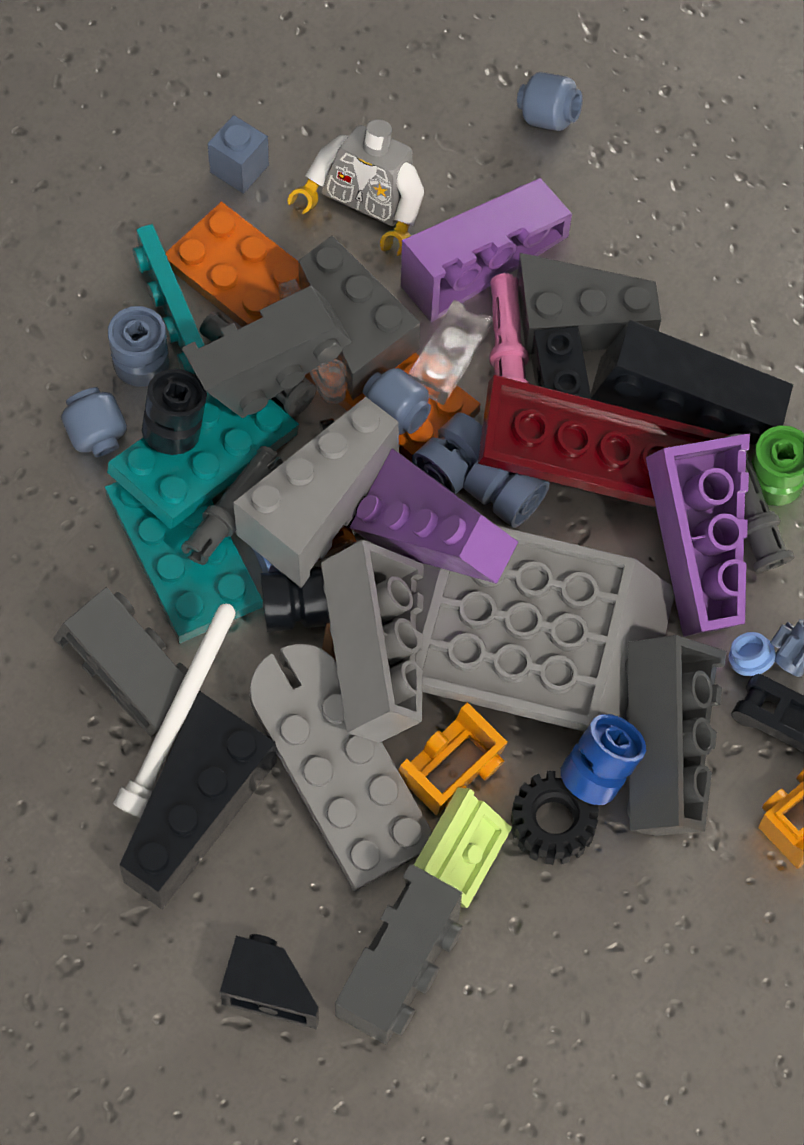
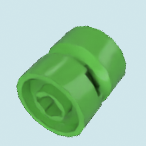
M779 425L769 428L760 435L751 462L766 503L773 506H783L797 499L804 488V433L792 426Z

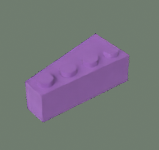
M541 178L526 185H521L506 194L403 239L401 287L432 323L491 286L490 281L494 276L504 273L510 274L517 270L520 253L539 256L568 238L572 213Z
M750 433L663 448L646 457L683 637L745 624L747 563L743 562L744 539L747 538L748 520L744 519L745 493L748 492L749 473L746 472V451L749 450Z

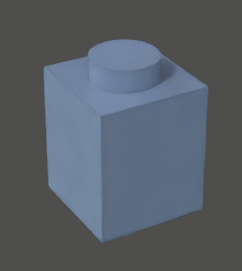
M235 115L207 143L210 173L243 194L269 166L268 136Z

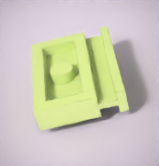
M458 787L415 861L414 866L462 891L461 907L468 908L512 827L484 801L478 800L474 796L475 792L470 788Z

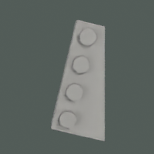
M367 397L362 399L233 502L237 536L302 588L310 577V570L319 558L323 559L332 547L333 538L342 526H347L356 515V507L364 496H367L391 449L399 453L398 421Z
M360 540L321 562L324 579L323 588L328 605L330 633L333 638L337 664L336 673L340 684L343 719L346 724L347 733L380 743L422 722L423 670L416 664V652L423 649V634L416 630V615L423 611V595L417 592V581L424 577V564L365 540Z

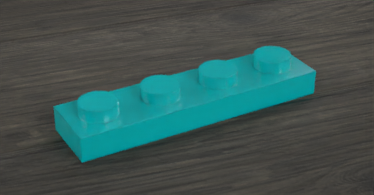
M153 224L137 228L138 247L132 248L140 273L148 271L152 282L147 283L148 291L155 308L162 306L167 317L162 318L165 324L169 342H178L182 353L177 354L181 370H186L196 375L182 347L195 342L197 347L200 348L205 346Z

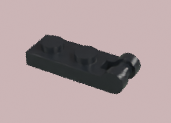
M756 674L751 676L746 685L748 693L744 700L737 702L731 713L732 717L746 727L757 728L804 752V695L764 675ZM764 701H771L778 705L774 713L761 708Z

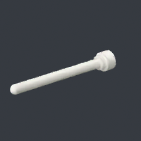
M222 604L218 607L135 781L130 779L126 787L121 786L113 802L118 808L141 818L153 792L152 787L235 617V609L232 605Z

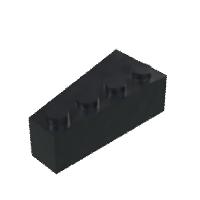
M629 320L600 359L591 390V398L595 401L728 435L750 433L749 444L756 445L760 435L766 430L784 425L794 384Z
M199 691L119 864L124 883L163 910L277 763L276 742Z

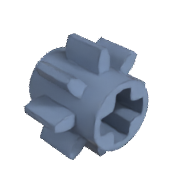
M799 619L795 626L789 622L785 625L782 624L770 643L779 648L776 652L775 662L788 673L802 677L804 674V620Z

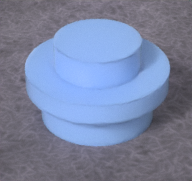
M747 632L738 636L733 641L729 652V661L732 669L743 676H754L766 672L773 665L776 657L774 646L770 643V640L757 632Z

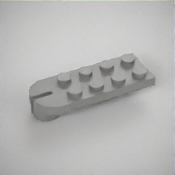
M289 645L281 648L279 660L283 667H287L292 671L299 687L293 690L272 653L262 660L253 674L249 692L250 703L267 737L276 742L277 755L353 891H356L418 857L433 831L383 743H377L347 733L346 724L343 719L340 684L336 673L337 664L333 657L313 645Z

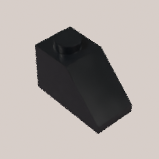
M250 934L249 938L236 936L220 988L222 1005L317 1029L319 1007L285 949L277 946V941L264 935Z

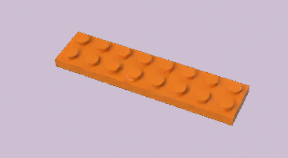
M222 201L165 253L174 274L241 327L263 318L260 314L261 309L300 291L298 260ZM416 352L395 367L402 369L424 385L429 392L428 403L431 405V411L426 421L414 433L409 434L405 432L399 435V453L412 462V455L430 438H438V430L456 413H465L474 419L480 412L481 403ZM334 360L320 364L305 375L306 379L347 411L366 397L362 393L352 400L347 389V383Z

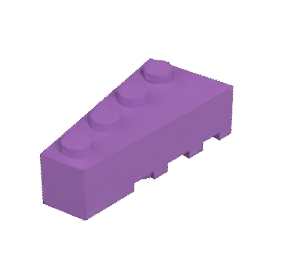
M391 449L367 496L360 502L357 514L349 527L372 544L420 563L496 584L518 544L517 540L394 449Z

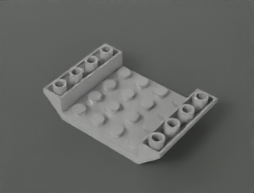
M500 526L498 527L517 540L518 544L497 584L424 564V577L417 581V592L423 595V611L416 615V630L423 634V649L416 652V664L423 670L422 692L584 732L594 717L601 714H612L627 721L626 709L629 704L628 678L625 666L628 659V642L665 636L674 599L673 586L637 559Z

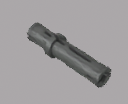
M261 446L217 504L207 507L203 512V521L181 547L185 554H188L191 549L194 550L188 556L189 559L200 565L206 564L225 537H231L235 533L236 523L233 502L283 463L281 457H277L274 462L271 461L277 455L274 450Z

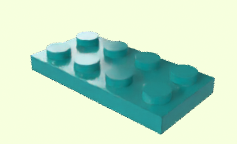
M207 392L199 441L193 449L183 454H164L151 448L142 437L108 462L107 473L168 528L172 529L230 486L256 455L257 450L261 446L269 447L274 451L278 450L298 434L300 424L271 399L259 412L241 418Z
M118 482L105 486L109 502L179 644L206 633L218 607L222 604H230L234 607L235 617L233 620L263 608V599L230 536L222 540L204 565L195 563L188 558L194 551L193 549L188 554H185L181 548L182 544L189 539L203 521V512L207 507L214 505L212 499L174 528L170 529Z

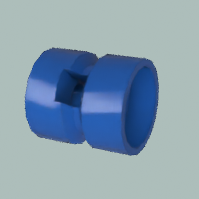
M601 714L594 717L581 736L579 743L574 746L560 768L561 778L569 791L582 801L593 805H605L614 799L627 777L632 774L644 757L646 742L641 733L625 719L612 714Z

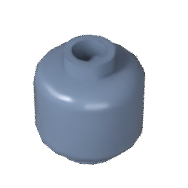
M538 72L531 76L527 84H523L520 87L517 95V106L519 109H522L524 120L528 125L562 131L570 123L577 121L582 109V92L577 89L574 80L566 76Z
M389 369L383 374L377 372L370 377L364 386L363 395L398 421L399 435L405 432L409 434L414 433L429 416L431 405L428 403V390L402 369Z
M93 387L78 392L66 400L67 407L62 412L61 420L73 447L77 451L93 452L95 457H101L120 447L117 441L126 433L127 423L115 397L111 393L100 392L98 387Z

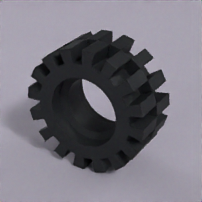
M547 771L546 778L541 779L540 774H537L531 778L529 785L525 782L520 787L519 795L515 796L510 822L512 823L511 832L513 838L519 839L518 847L522 852L526 849L531 851L529 858L537 861L539 856L546 858L545 864L550 865L554 864L555 859H561L562 864L569 863L572 855L579 858L584 854L585 847L591 845L598 824L599 808L598 805L584 802L573 795L565 786L562 778H556L555 771ZM546 803H561L570 810L573 823L568 830L562 833H549L539 826L536 820V812Z

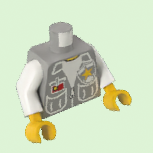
M375 119L368 122L367 126H357L350 135H339L321 148L305 175L309 178L306 184L293 190L287 200L290 206L296 201L299 193L304 194L308 199L307 207L302 212L304 214L317 205L318 194L316 190L320 185L323 187V195L392 227L396 224L395 230L387 232L381 237L380 248L383 252L390 250L393 245V239L396 237L399 241V249L397 250V256L402 255V240L411 236L408 228L409 225L414 226L424 196V187L413 166V153L410 147L391 138L392 127L388 122Z

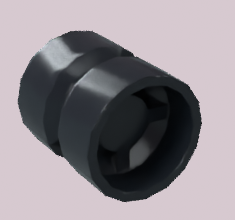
M168 369L155 374L150 380L141 431L144 440L154 450L164 454L177 455L193 449L198 443L207 391H205L196 375L186 370Z
M322 566L311 568L310 577L302 588L281 571L260 573L267 632L293 629L296 621H301L306 628L326 626V623H330L327 599L323 588Z

